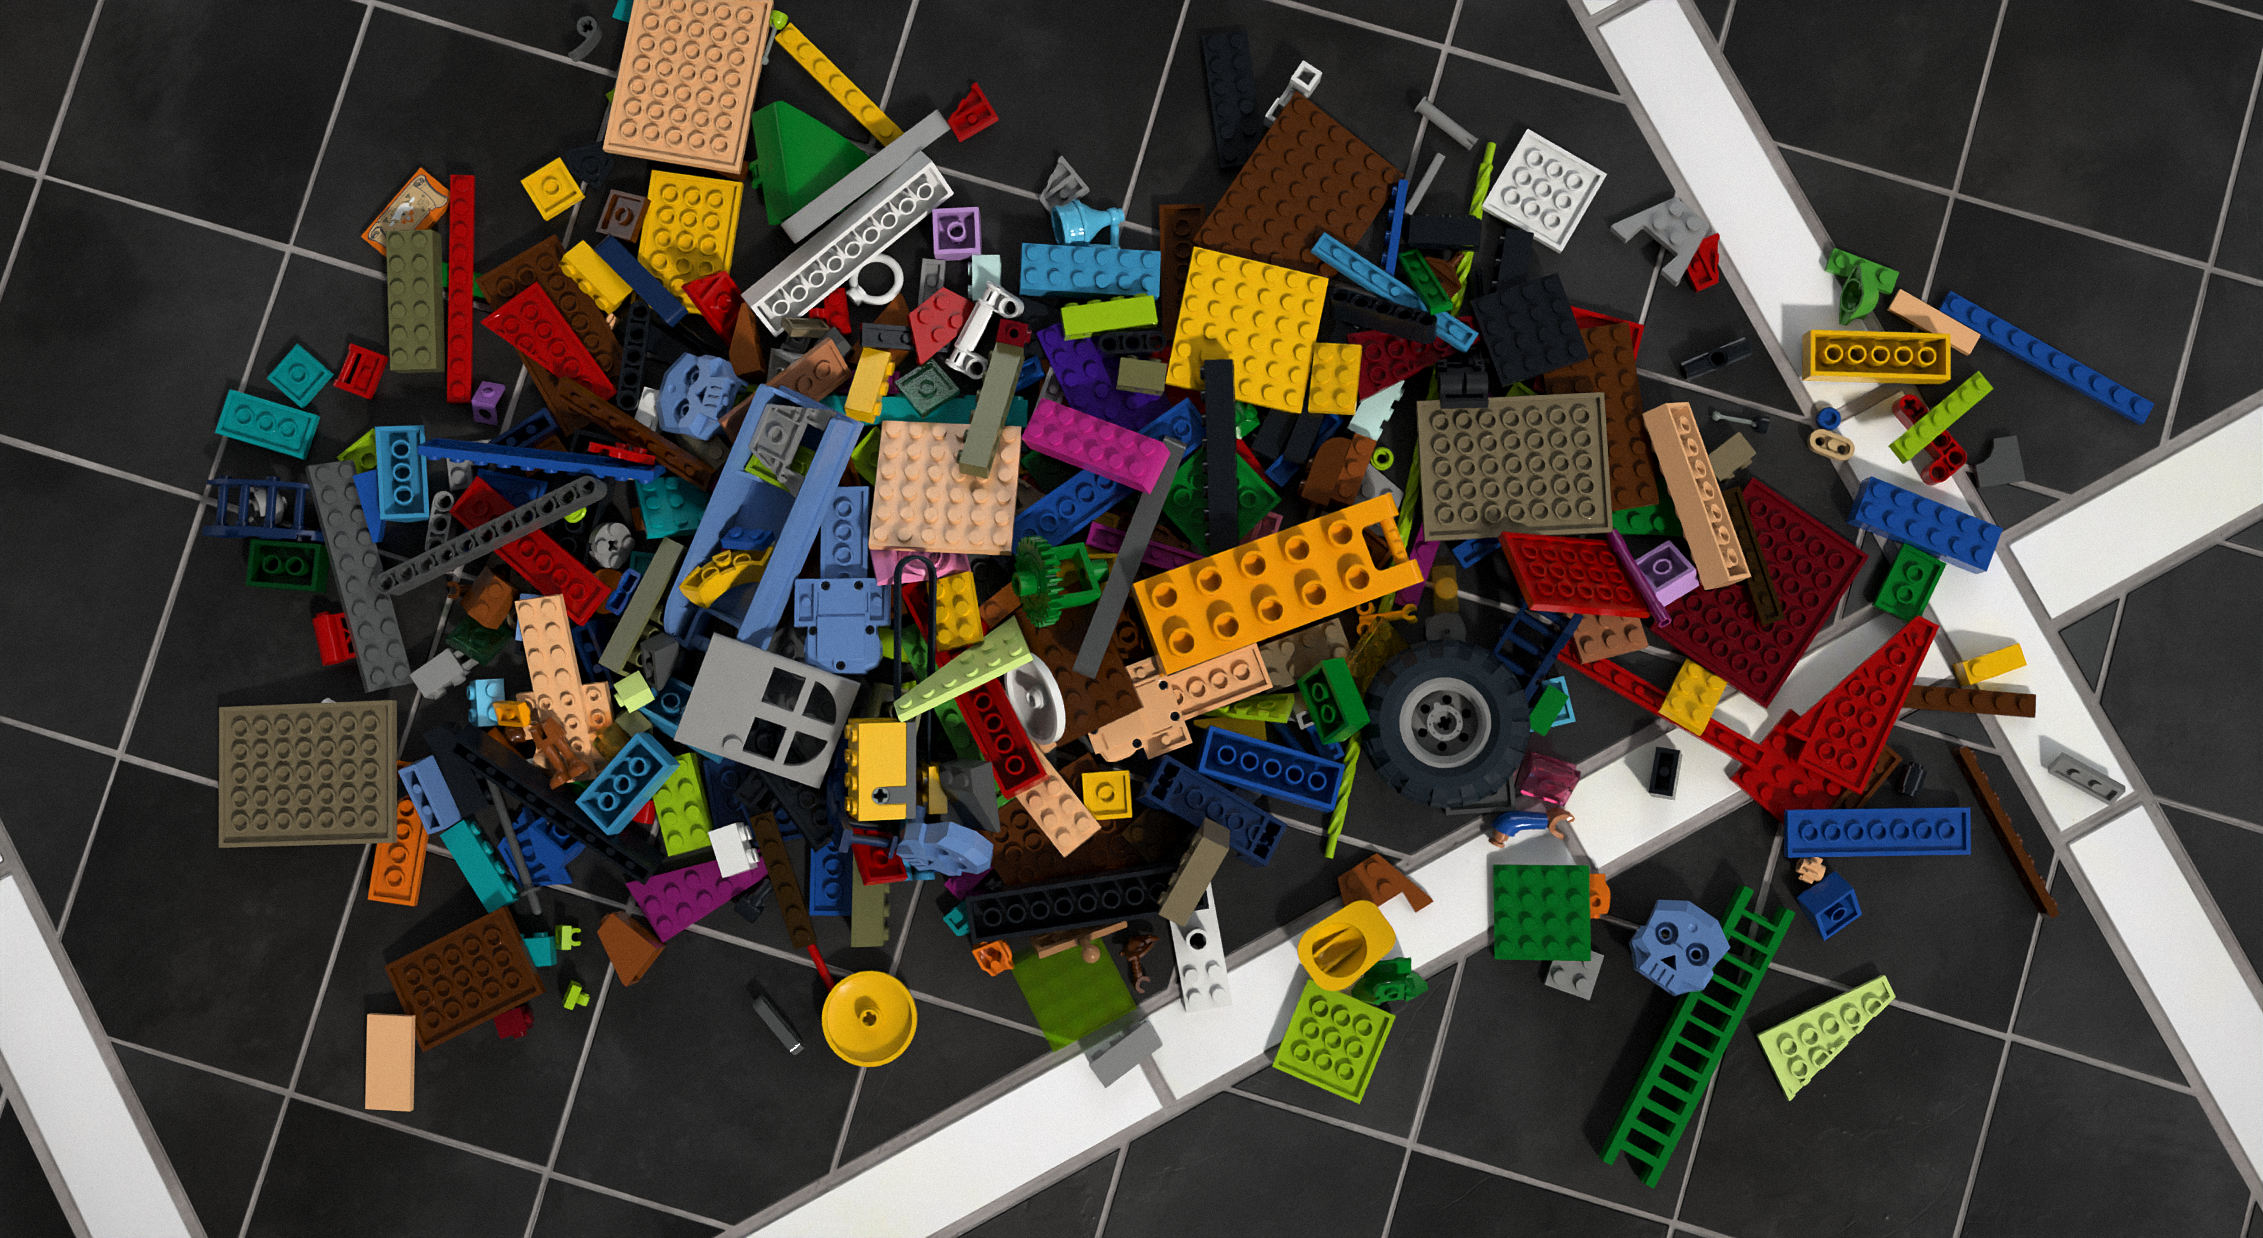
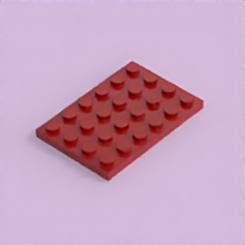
M1503 531L1499 535L1498 540L1529 610L1648 618L1651 615L1648 605L1607 540Z

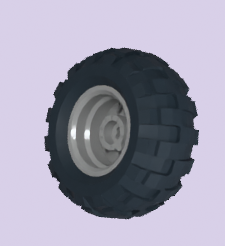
M1443 638L1410 645L1383 664L1372 678L1365 692L1363 704L1371 722L1360 730L1366 756L1375 772L1388 786L1413 802L1442 808L1465 806L1478 802L1495 793L1506 784L1518 769L1525 755L1530 738L1531 722L1524 690L1516 679L1515 674L1504 662L1490 651L1476 644L1457 639ZM1445 695H1449L1452 698L1450 704L1443 703L1442 699ZM1424 704L1430 707V711L1426 714L1421 712V706ZM1464 709L1470 710L1471 716L1469 718L1462 716ZM1445 716V719L1449 718L1451 720V723L1448 724L1449 729L1444 730L1443 727H1438V723L1441 722L1440 717ZM1420 728H1425L1427 730V735L1425 737H1420L1418 735V730ZM1461 733L1468 734L1466 742H1462L1459 739ZM1440 742H1444L1447 745L1445 751L1438 750L1437 745Z

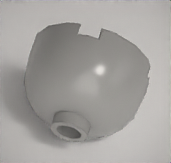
M250 486L248 522L250 525L262 527V523H265L267 487ZM277 491L275 524L278 525L284 516V510L287 509V501Z

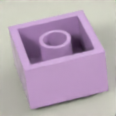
M979 207L932 209L934 255L937 260H972V255H982Z
M1670 540L1635 560L1659 602L1664 607L1699 586L1696 569Z

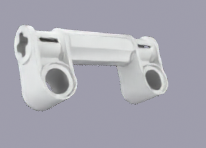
M991 281L986 283L987 288L982 298H978L974 309L954 344L955 348L950 358H947L945 361L948 366L973 379H981L984 370H988L989 367L988 359L974 352V349L994 312L1005 318H1016L1024 311V304L1021 299ZM1010 301L1016 306L1013 314L1007 310V304ZM977 362L983 366L981 374L975 371V364Z

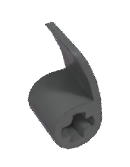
M584 16L577 22V30L585 41L568 53L574 62H578L587 56L602 38V30L592 17Z

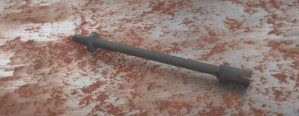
M486 779L525 891L520 893V896H527L533 913L539 915L542 912V908L536 892L540 891L541 887H534L499 787Z

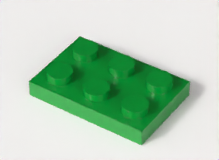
M1906 543L1901 544L1872 606L1906 623L1915 616H1922L1947 564Z

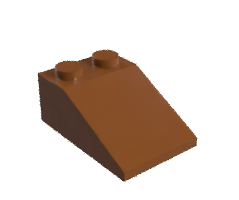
M745 302L740 307L729 350L730 361L728 362L732 364L734 373L738 378L747 381V383H753L767 379L768 372L755 314Z

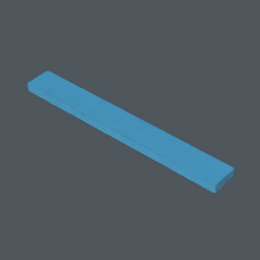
M1324 232L1311 249L1310 253L1380 299L1428 312L1415 291ZM1447 312L1434 314L1437 317L1436 336L1465 354L1479 333Z

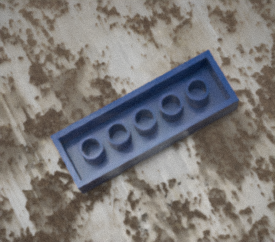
M1872 476L1862 480L1846 521L1848 524L1898 544L1906 543L1936 559L1974 574L1987 572L2003 530L2001 527Z
M1210 725L1204 730L1194 771L1208 779L1328 813L1335 809L1345 765Z

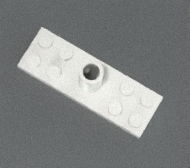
M1211 882L1206 888L1209 909L1193 911L1184 927L1170 921L1186 1013L1233 1005ZM1195 933L1203 934L1204 943L1201 946L1197 947L1190 944V938Z

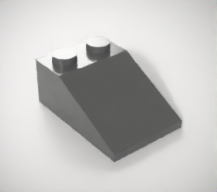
M957 758L939 764L941 788L966 828L1000 832L992 762Z

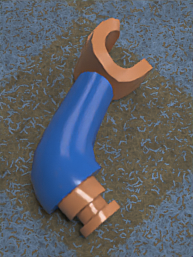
M1559 807L1552 808L1547 813L1506 811L1499 814L1493 820L1491 826L1494 828L1492 831L1494 836L1493 838L1489 837L1488 841L1499 848H1504L1505 844L1503 842L1507 841L1509 836L1514 837L1516 833L1522 830H1545L1546 827L1552 835L1563 839L1564 834L1561 830L1556 829L1555 825L1560 820H1567L1571 823L1575 818L1568 810Z

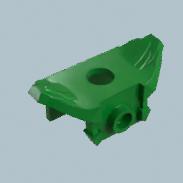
M1396 957L1390 960H1379L1364 973V977L1355 984L1351 990V995L1360 1001L1380 1005V1002L1403 999L1407 1002L1426 992L1428 986L1427 982L1419 975L1411 972V957Z

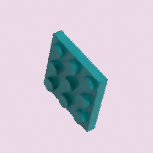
M680 476L660 477L649 484L638 483L637 479L634 482L647 539L696 534L711 499L709 490L704 492Z

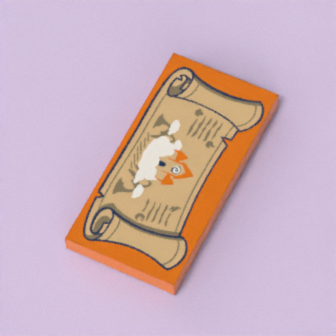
M420 167L361 237L387 258L386 231L430 230L450 207V191Z

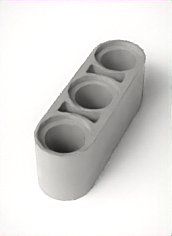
M440 491L433 498L425 542L426 552L435 548L437 544H443L454 539L456 536L458 520L449 511L459 498L447 491ZM450 497L451 504L449 507L444 508V500ZM443 520H446V528L443 531H440V523Z

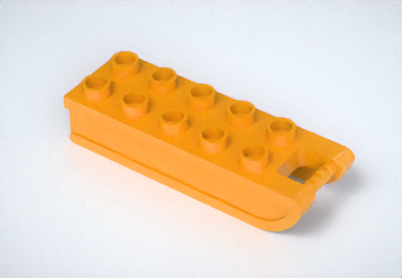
M1391 492L1133 583L1131 585L1132 589H1130L1128 594L1130 597H1133L1158 662L1159 670L1157 672L1159 677L1169 675L1423 582L1424 578L1417 559L1409 560L1393 518L1399 515ZM1377 523L1381 525L1396 565L1382 571L1375 568L1362 535L1363 528Z

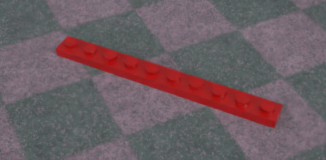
M450 175L448 404H472L476 186L474 175Z
M1572 639L1567 642L1563 650L1561 649L1556 659L1756 772L1760 771L1770 753V750L1713 718H1710L1704 732L1700 736L1689 731L1658 712L1667 695L1665 691L1606 658L1580 665Z

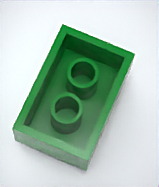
M1344 657L1322 660L1296 681L1322 745L1345 741L1371 722Z

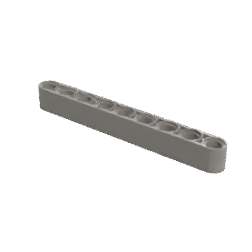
M938 109L783 222L781 227L796 244L908 161L920 150L951 129V127Z

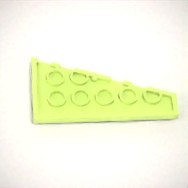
M1013 615L984 636V642L973 644L893 702L901 723L1032 661V655L1015 616Z

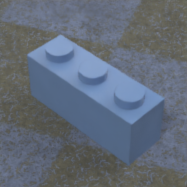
M433 755L417 760L398 770L428 835L444 830L463 819Z

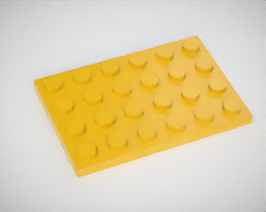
M652 170L647 197L651 200L643 222L637 261L689 311L688 314L702 315L681 286L719 270H726L730 276L744 184L736 181ZM633 290L630 304L640 300L646 302Z

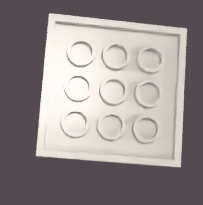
M1527 129L1483 203L1482 209L1517 230L1534 233L1533 239L1560 254L1607 174Z

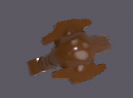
M1151 934L1130 938L1119 952V956L1125 954L1127 961H1131L1134 975L1132 987L1139 993L1145 992V990L1139 987L1142 980L1150 982V978L1142 973L1139 958H1142L1149 951L1154 941L1159 940V937Z

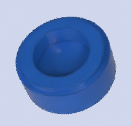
M1832 407L1824 408L1816 415V425L1820 429L1832 431L1841 422L1840 413Z

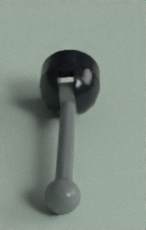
M1715 411L1711 416L1715 421L1723 419L1749 424L1754 432L1760 434L1767 433L1770 417L1765 415H1757L1752 420L1721 415Z

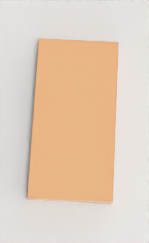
M367 1014L365 1109L410 1112L414 1110L415 1015Z

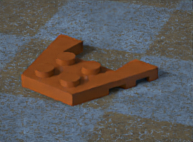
M1378 853L1373 854L1337 877L1344 907L1358 900L1371 901L1379 907L1401 892L1415 913L1434 902L1431 897Z

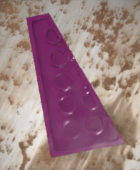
M757 849L760 859L757 862L758 867L734 876L722 878L718 862L714 860L652 876L645 886L637 880L625 884L659 939L664 943L769 874L761 851Z

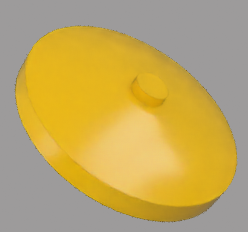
M875 970L860 971L841 980L829 993L822 1011V1027L829 1046L843 1060L862 1067L881 1066L900 1056L911 1043L918 1021L917 1007L909 989L896 977Z

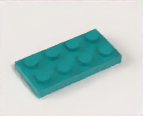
M229 389L215 433L306 460L320 416Z

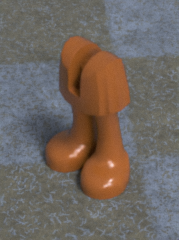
M552 716L544 719L542 724L537 723L530 727L537 749H541L554 768L555 775L549 782L552 790L590 769L586 762L580 761L572 752L564 739L567 732ZM555 746L559 749V751H560V752L562 753V755L564 756L565 760H566L567 763H568L569 769L567 768V766L565 765V763L562 761V759H561V757L559 756V754H558V752H557Z

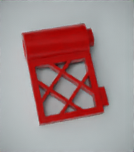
M330 611L315 614L316 618L312 619L322 665L338 664L348 659L356 658L354 652L350 653L349 643L351 638L350 635L348 638L346 637L345 632L349 633V630L344 628L342 618H345L344 612L330 615Z

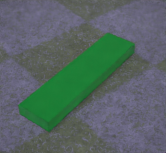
M1418 248L1397 254V263L1430 315L1453 309V302Z

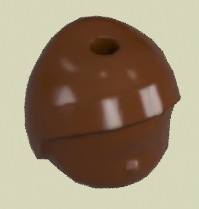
M504 727L503 733L510 746L515 747L528 741L525 740L526 735L523 727Z

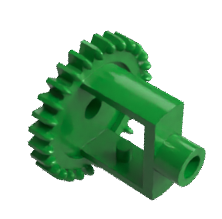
M1037 535L1021 538V541L1018 542L1019 547H1016L1017 554L1014 555L1017 561L1014 563L1017 572H1014L1012 575V587L1017 597L1021 596L1019 602L1020 604L1023 603V612H1026V618H1030V623H1034L1035 627L1038 626L1040 628L1055 624L1059 620V615L1062 614L1059 609L1094 604L1100 599L1101 590L1098 583L1108 581L1109 568L1104 559H1089L1084 542L1052 547L1051 544H1047L1048 541ZM1072 559L1083 590L1082 592L1065 595L1058 594V591L1064 590L1063 587H1059L1057 584L1063 580V578L1056 576V573L1061 571V568H1054L1061 564L1060 560Z

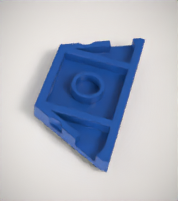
M525 805L522 813L516 822H513L512 826L533 885L546 886L573 883L574 880L566 866L554 874L536 859L528 827L538 820V817L532 809ZM504 837L498 845V849L519 886L524 887L507 838Z

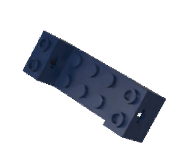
M1167 754L1156 758L1135 800L1155 811L1164 809L1197 829L1200 828L1205 817L1230 829L1229 847L1238 852L1236 855L1238 859L1254 868L1266 867L1288 825Z

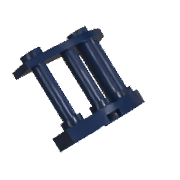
M217 475V479L207 480V485L219 486L216 522H213V526H203V536L217 538L258 536L260 539L282 540V538L297 539L300 542L325 544L321 527L317 528V531L305 530L306 526H303L306 491L311 492L309 484L280 481V477L266 476L265 480L232 479L231 476ZM250 486L267 487L265 523H262V527H253L248 523ZM240 487L238 519L234 526H228V523H226L229 488ZM277 489L296 490L294 520L290 529L277 528V524H275Z
M1522 596L1518 602L1521 607L1509 626L1504 624L1497 636L1501 637V639L1492 651V654L1504 662L1511 671L1525 679L1524 681L1528 684L1524 689L1527 702H1529L1539 686L1535 683L1538 678L1542 680L1544 675L1547 674L1557 655L1573 636L1584 617L1574 613L1570 619L1569 617L1564 618L1556 612L1535 611L1559 625V629L1562 631L1558 629L1555 631L1524 612L1528 605L1524 596ZM1518 620L1549 637L1550 641L1554 643L1550 650L1546 648L1543 650L1513 632L1512 630ZM1506 639L1539 658L1538 660L1541 664L1536 671L1532 669L1529 671L1499 653Z
M842 731L830 760L833 761L832 775H827L826 808L828 826H833L834 833L831 834L832 841L838 852L847 853L849 845L856 843L882 847L887 858L892 859L894 851H897L899 838L891 820L858 821L854 818H848L844 802L845 797H848V795L844 792L845 773H848V769L845 767L844 754L845 749H848V739H845V732ZM852 828L877 831L878 837L854 834Z

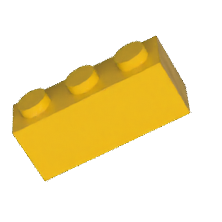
M584 240L568 251L559 264L563 273L571 277L578 284L580 290L588 294L595 301L596 305L608 315L625 303L633 292V289Z
M863 348L844 406L847 416L874 424L876 416H880L882 396L887 395L889 388L887 381L889 375L892 376L895 370V362L892 361L890 352Z

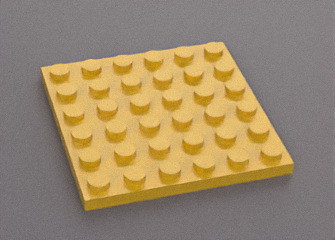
M1194 246L1165 384L1201 392V389H1205V380L1200 378V366H1204V360L1233 359L1235 400L1293 414H1301L1329 278Z

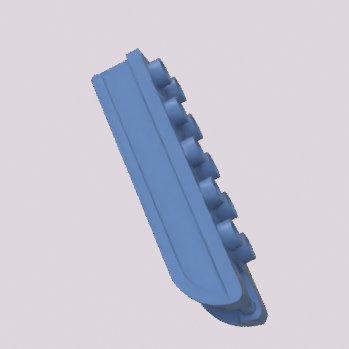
M763 383L759 385L667 600L664 613V630L666 634L678 641L679 646L691 652L698 649L706 654L711 639L703 635L711 616L714 615L738 629L736 640L767 651L795 586V579L799 577L864 423L786 386L780 385L779 388H775ZM766 404L826 409L837 412L835 418L833 417L829 421L825 431L810 424L806 427L800 445L815 451L816 454L797 498L744 470L753 455L748 446ZM741 527L742 529L773 531L775 536L774 542L777 544L760 582L745 583L729 589L720 595L708 609L691 602L679 589L683 580L697 566L703 567L713 560V556L722 553L721 539L730 529Z

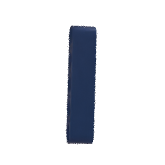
M610 233L593 248L672 328L689 312Z

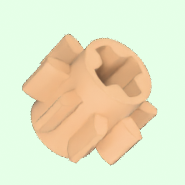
M1801 857L1795 869L1800 874L1798 879L1808 884H1812L1813 881L1819 882L1826 870V866L1821 864L1823 859L1820 857Z

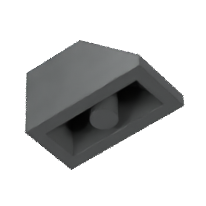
M665 632L640 642L644 680L657 691L663 689L680 661L678 641Z

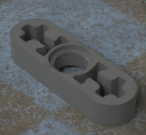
M760 995L752 1002L755 1011L793 1055L796 1056L805 1048L801 1039L764 996Z

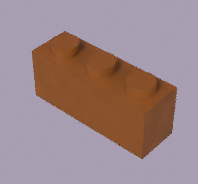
M1357 433L1354 434L1332 492L1330 503L1343 508L1353 506L1377 441Z

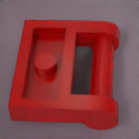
M349 343L347 348L349 352L338 379H334L332 386L372 400L389 358ZM359 354L361 358L350 384H347L346 382Z

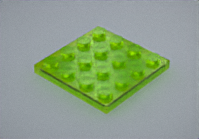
M1101 937L1089 941L1100 950V958L1095 963L1085 962L1081 956L1082 947L1077 945L1039 959L1036 954L1011 969L1054 1053L1137 1009Z

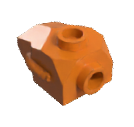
M1590 874L1591 918L1599 919L1600 914H1607L1610 907L1611 894L1606 884L1605 874Z
M1006 939L976 943L972 947V953L981 969L987 971L993 977L1004 970L1014 969L1015 967L1012 961V951Z

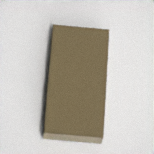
M782 317L780 323L790 337L821 338L830 330L823 319Z

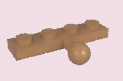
M1127 921L1038 934L1030 937L1031 945L1039 959L1081 945L1082 959L1087 963H1095L1100 958V950L1089 941L1126 928Z

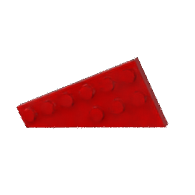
M537 281L480 322L558 378L567 376L607 402L617 396V389Z

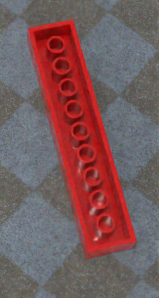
M929 580L911 582L902 587V596L928 646V591L926 583ZM936 645L935 661L939 669L972 645L946 652H938ZM999 677L954 698L984 759L992 762L993 776L1004 798L1010 800L1050 779Z

